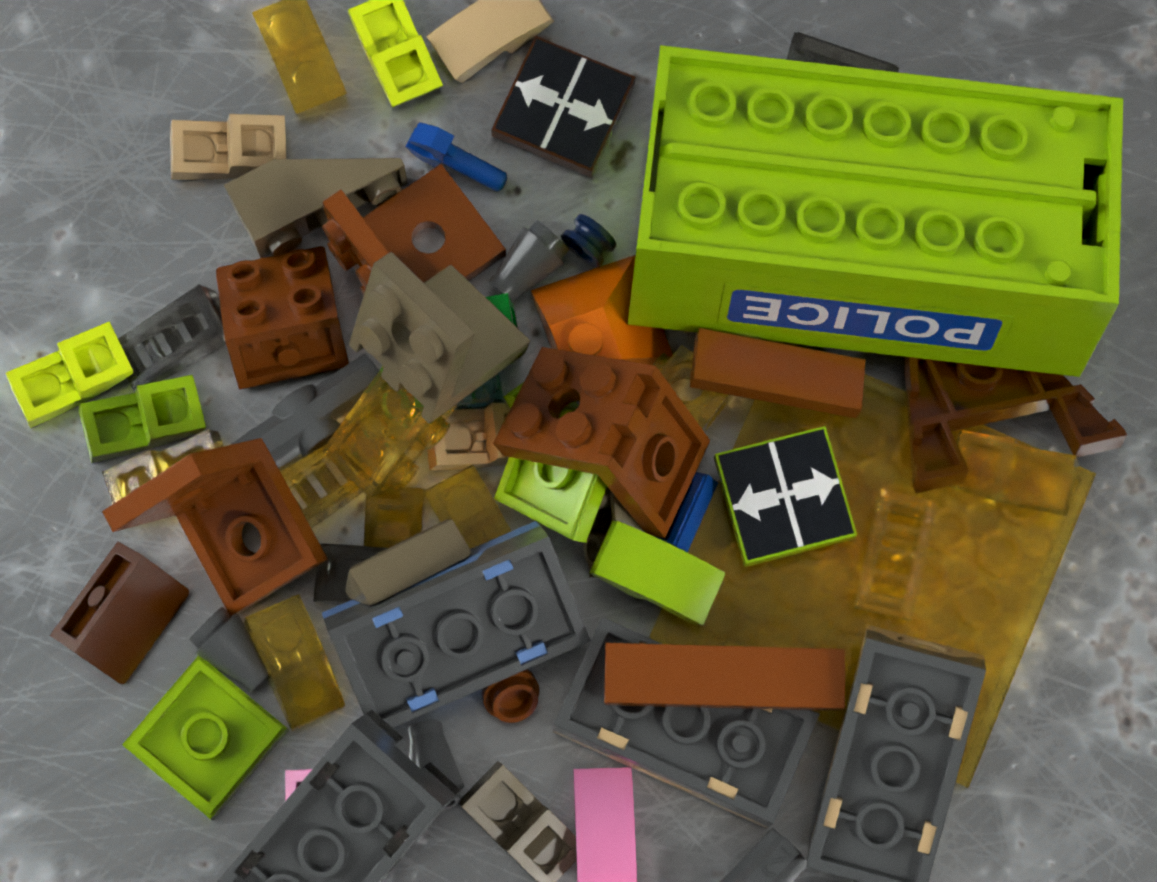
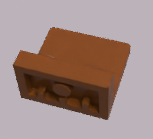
M325 247L296 249L283 255L243 260L216 269L224 337L239 390L340 369L349 364Z

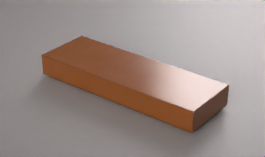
M699 328L694 342L690 387L857 418L862 411L866 359Z

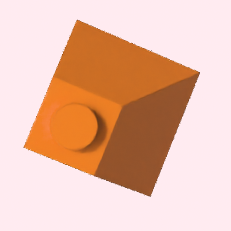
M635 255L531 290V296L552 349L648 365H656L673 359L671 348L662 328L628 325Z

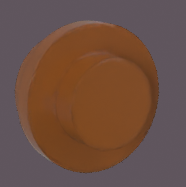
M527 669L483 688L481 698L486 710L492 716L497 717L503 722L515 723L526 719L535 711L540 689L534 674Z

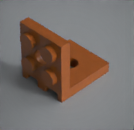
M442 164L364 217L360 215L342 189L322 202L328 221L322 225L325 234L330 240L327 245L335 259L346 272L354 267L356 275L363 284L360 287L363 296L373 264L389 252H392L423 283L449 265H452L468 281H471L506 256V248ZM432 228L443 234L445 238L444 244L436 252L423 253L413 245L414 237L423 229Z
M541 347L493 444L503 456L598 475L645 533L665 538L711 440L657 366ZM580 401L575 411L568 412L559 418L565 406L572 402Z
M262 438L191 453L102 511L112 532L176 516L227 612L231 616L235 613L243 612L328 560ZM246 522L253 524L261 535V545L257 552L249 550L243 542L242 529Z

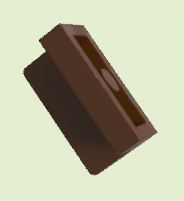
M117 541L49 636L119 684H125L188 597L189 589L149 559Z

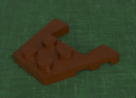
M904 357L912 485L915 493L965 482L969 469L951 433L952 431L1049 410L1052 412L1074 458L1121 448L1127 437L1125 429L1116 419L1108 422L1093 406L1095 398L1082 384L1073 386L1064 375Z

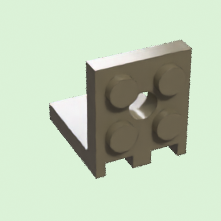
M389 252L373 264L349 346L356 353L364 348L384 366L381 377L396 392L404 387L424 406L421 416L430 424L524 355L531 340L452 265H449L423 283L392 252Z

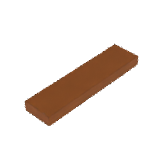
M606 643L604 705L843 711L845 709V649Z

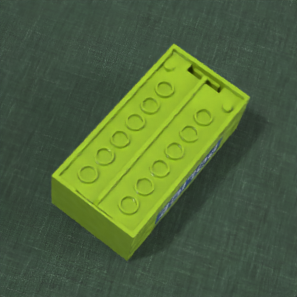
M660 45L628 325L696 333L699 328L766 341L1080 377L1119 305L1123 98Z

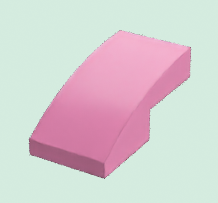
M632 768L573 769L577 882H637Z

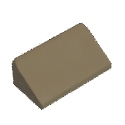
M446 519L350 567L345 591L349 598L369 606L375 605L468 558L471 555V551L454 521Z

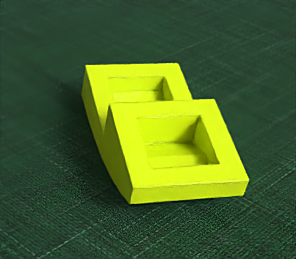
M369 0L348 9L350 20L392 108L443 87L421 35H418L403 0Z
M110 321L58 342V351L5 373L30 428L55 418L79 406L81 403L89 401L133 374V369Z

